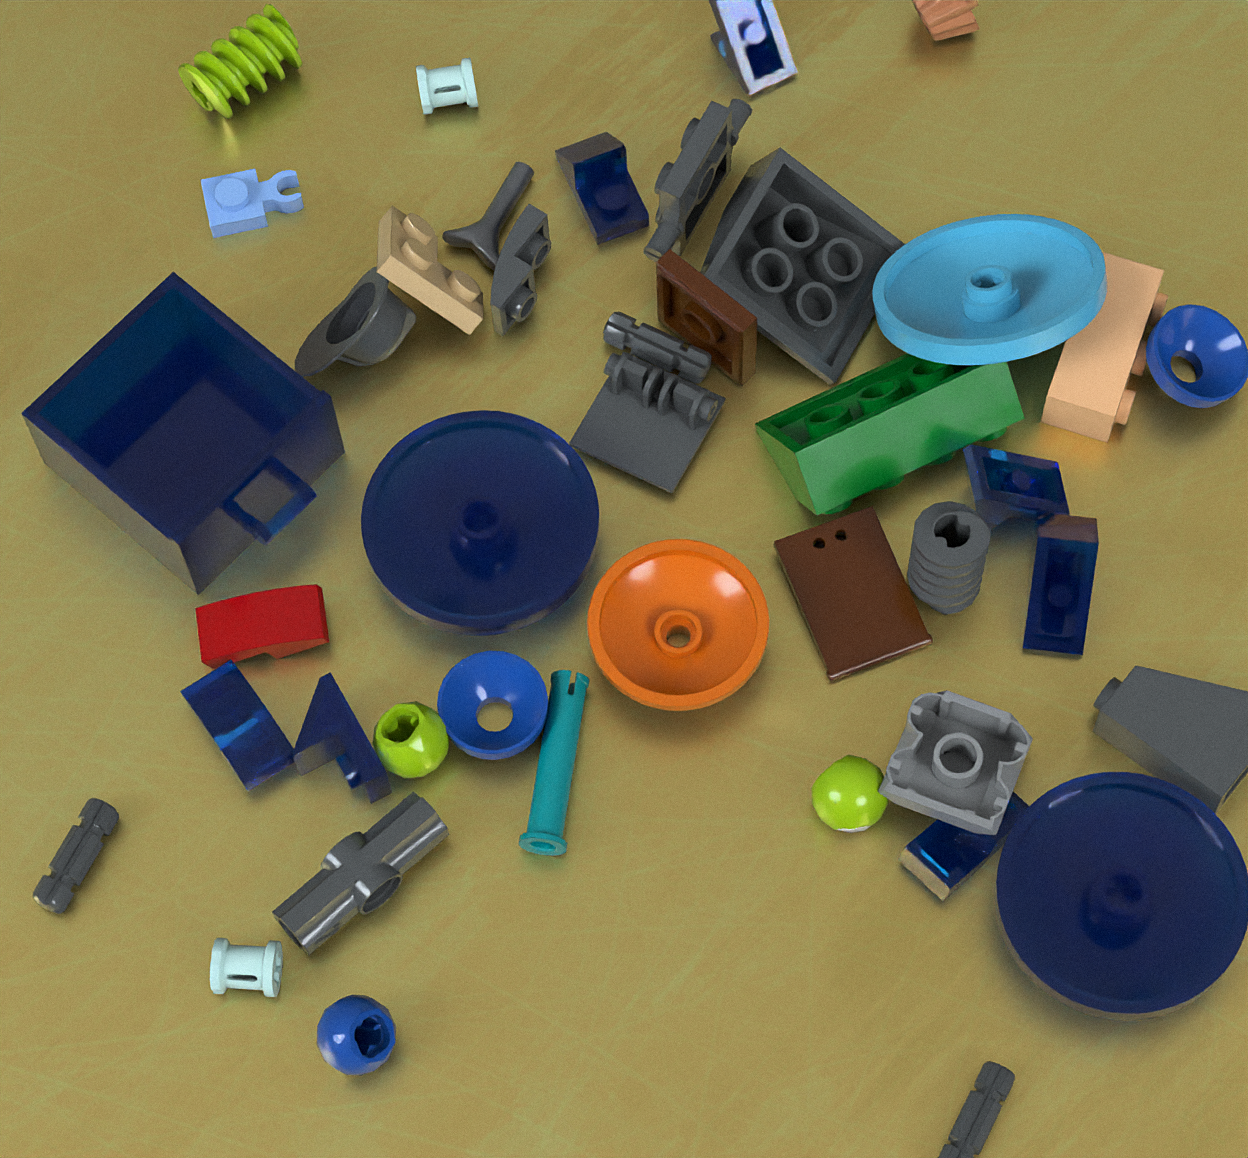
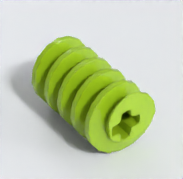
M272 4L265 5L263 9L264 16L260 14L250 15L246 20V28L242 26L233 27L228 34L229 41L223 38L216 39L211 45L212 54L207 51H199L193 58L194 66L188 63H182L179 66L178 71L184 86L196 102L206 111L215 109L225 118L229 119L233 116L228 101L229 98L233 97L242 105L247 106L250 104V98L245 88L250 84L262 94L267 92L268 87L263 77L264 73L268 72L281 82L285 79L281 61H287L296 69L302 67V61L298 53L299 44L293 30Z

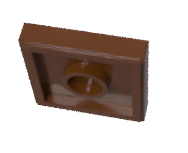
M669 249L656 261L658 321L689 346L694 345L709 352L711 364L736 384L743 386L756 373L757 317Z

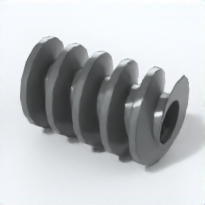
M947 501L935 503L926 508L915 521L907 571L910 589L919 600L927 603L932 609L944 615L961 612L974 602L980 591L991 529L978 512L965 504Z

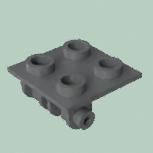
M623 352L621 356L612 353L604 368V374L609 377L569 442V446L667 492L673 493L724 405L726 398L680 378L678 375L669 373L658 366L634 357L630 353Z

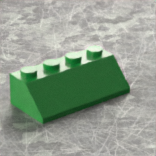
M906 353L755 423V427L796 500L814 514L819 515L840 512L848 508L853 503L854 498L873 489L884 490L894 487L904 480L905 474L924 465L934 466L945 463L956 455V450L975 441L985 442L996 439L1007 431V426L1025 417L1007 362L986 365H952L932 362Z

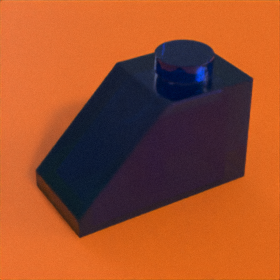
M1037 512L1029 566L1023 648L1083 655L1099 545L1096 518Z

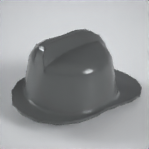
M377 266L373 267L361 277L348 296L308 335L295 359V371L301 377H306L324 370L337 359L356 366L373 365L383 361L399 347L415 324L416 315L408 305L388 288L389 280L377 273Z

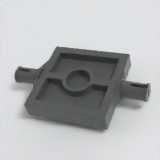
M732 99L729 107L711 101L700 120L693 118L689 122L682 137V151L675 163L668 161L663 166L655 184L654 192L659 195V207L655 217L658 227L644 248V254L650 260L656 262L669 249L681 256L731 171L733 146L736 145L739 139L738 134L748 117L752 114V108L745 101Z

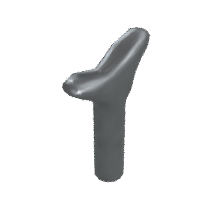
M515 162L484 216L478 222L469 226L445 231L442 235L443 240L454 247L472 248L481 261L495 271L499 258L498 241L500 230L533 177V169L523 162Z

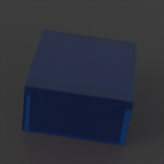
M172 272L21 413L43 462L197 595L212 583L254 540L257 539L260 543L267 546L317 497L315 491L310 486L345 453L332 397L324 390L320 392L175 272Z

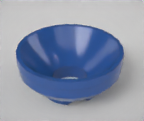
M1192 304L1178 306L1168 311L1156 323L1148 336L1146 359L1150 372L1159 387L1179 403L1196 408L1215 407L1231 399L1244 386L1248 378V349L1238 329L1226 317L1215 310ZM1172 357H1183L1193 365L1196 372L1195 382L1182 381L1174 374L1171 368Z
M485 651L464 658L451 668L440 686L437 709L439 716L446 726L448 737L458 749L480 759L499 760L512 757L524 751L535 742L542 732L547 718L548 696L543 679L528 661L518 655L504 651ZM489 703H502L512 710L513 718L505 729L496 732L488 731L477 722L480 710Z

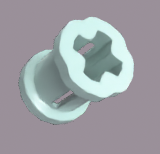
M470 57L463 58L460 65L427 70L425 65L416 66L424 115L432 114L433 109L436 107L467 103L470 108L478 107Z
M216 938L212 948L210 963V988L213 994H224L227 988L263 990L266 997H277L283 968L281 942L270 940L266 946L230 945L227 938Z

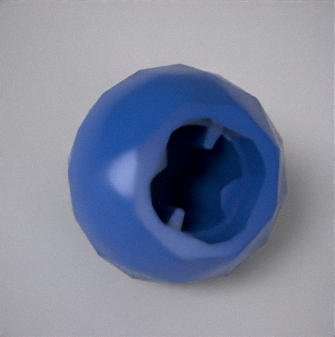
M352 994L337 1000L324 1010L317 1025V1046L324 1061L346 1075L361 1076L375 1071L389 1060L396 1043V1024L388 1008L367 995Z

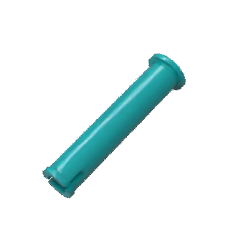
M570 670L554 671L551 674L548 714L544 724L527 832L519 837V846L522 849L539 855L557 856L567 851L568 843L562 838L586 689L589 686V678L579 672L575 676V683H570L569 685L572 672Z

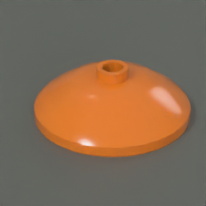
M667 539L652 542L632 550L606 571L596 586L590 601L587 619L588 638L593 657L599 669L607 680L621 693L634 701L657 709L671 711L694 710L724 700L734 694L751 678L766 650L769 635V612L765 596L758 581L751 571L736 557L721 548L705 542L690 539ZM683 634L688 637L689 642L684 646L676 647L671 645L668 639L672 635Z

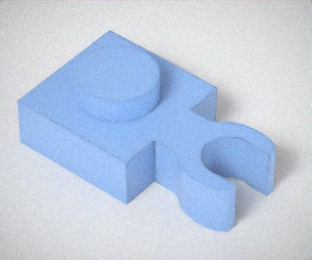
M255 168L201 180L213 238L268 227L266 212L279 211L288 214L298 212L304 208L301 192L286 196L281 194L285 189L300 187L297 173L293 170L278 172L271 179L262 182L258 181Z

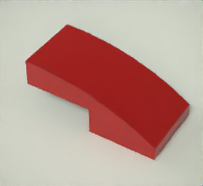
M317 584L254 592L195 608L201 662L212 669H217L265 652L276 659H280L329 642L323 590Z

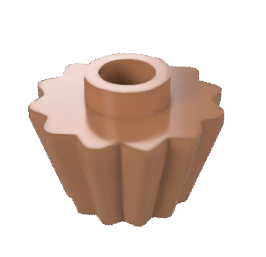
M912 0L920 19L934 41L975 32L980 29L971 11L979 6L977 0Z

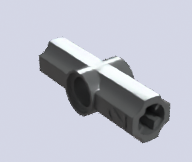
M412 792L364 834L360 831L354 832L338 842L323 859L320 866L321 871L272 911L274 918L291 940L306 954L310 955L359 912L363 915L369 914L383 905L399 888L403 878L402 875L449 835L448 827L423 797Z

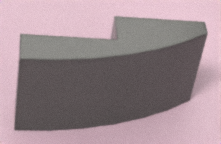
M531 204L527 205L511 229L500 252L494 271L490 305L494 331L502 336L505 335L515 321L522 322L531 313L537 300L533 270L541 266L551 249L548 215Z

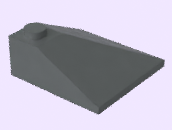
M780 147L752 164L747 170L723 211L700 273L757 317V331L826 383L832 385L836 383L875 314L872 291L876 275L887 259L905 244Z

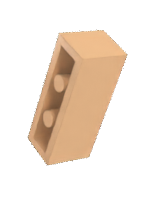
M1102 252L1107 275L1105 301L1095 318L1080 332L1066 340L1046 396L1041 422L1108 443L1114 423L1122 425L1127 423L1136 392L1128 390L1126 387L1131 373L1139 376L1143 375L1147 363V341H1144L1143 337L1147 325L1154 327L1162 318L1169 295L1158 292L1164 270Z

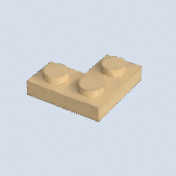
M391 206L379 221L377 273L470 335L483 320V292H481L479 285L461 270H454L452 272L437 262L438 237L428 222L416 214L409 213L406 215L394 206Z

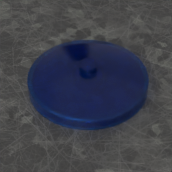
M488 410L466 411L444 416L424 424L405 436L386 454L373 473L366 489L361 513V532L366 556L376 581L393 603L406 614L423 624L448 633L467 636L498 635L525 628L542 620L562 606L575 593L590 570L596 555L600 532L599 504L596 489L586 465L577 452L554 431L536 421L512 413Z
M1102 772L1077 777L1058 785L1038 798L1024 811L1009 833L999 859L994 887L995 910L1000 931L1009 952L1028 978L1041 990L1062 1004L1088 1015L1113 1020H1142L1167 1015L1186 1007L1207 993L1222 978L1234 960L1247 930L1248 873L1242 854L1233 836L1224 823L1202 801L1182 788L1156 777L1130 772Z

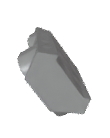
M947 690L921 694L912 701L907 714L905 729L895 752L891 755L886 768V774L878 792L894 804L976 834L996 835L1033 738L1009 712Z

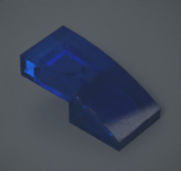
M232 660L180 691L190 710L212 738L221 756L247 791H250L299 759L285 734Z
M1012 792L996 835L976 834L937 819L904 847L898 860L935 895L944 901L1013 836L1030 818L1034 810L1016 793Z

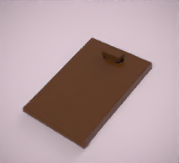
M873 506L774 541L773 546L826 668V676L829 681L837 680L932 645V636L927 632Z

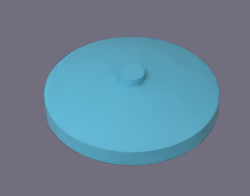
M997 214L946 224L906 243L891 255L880 268L873 284L872 295L878 326L884 336L899 349L910 355L932 362L952 365H986L1029 357L1053 348L1076 335L1095 318L1102 308L1107 294V275L1105 260L1100 247L1089 235L1077 227L1043 216Z

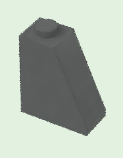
M1136 665L1123 682L1113 677L1094 702L1093 706L1099 710L1093 729L1096 735L1212 818L1248 774V691Z

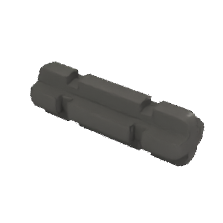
M614 312L606 322L603 331V339L606 343L621 350L630 347L632 348L630 354L668 372L677 369L680 371L679 377L694 384L701 383L706 377L711 366V355L709 352L694 345H690L687 349L683 347V340L646 323L637 326L635 325V318L622 312Z
M91 798L86 802L78 816L82 820L80 825H73L48 866L52 870L49 876L43 875L33 891L34 900L44 909L57 914L65 911L74 896V893L71 892L72 886H80L104 845L100 841L103 835L109 836L119 819L118 812L112 805L103 800Z
M991 1061L983 1064L974 1084L977 1090L970 1091L949 1134L948 1140L951 1143L950 1145L944 1144L938 1158H974V1154H980L1002 1107L999 1101L1005 1102L1013 1086L1015 1074L1012 1071Z

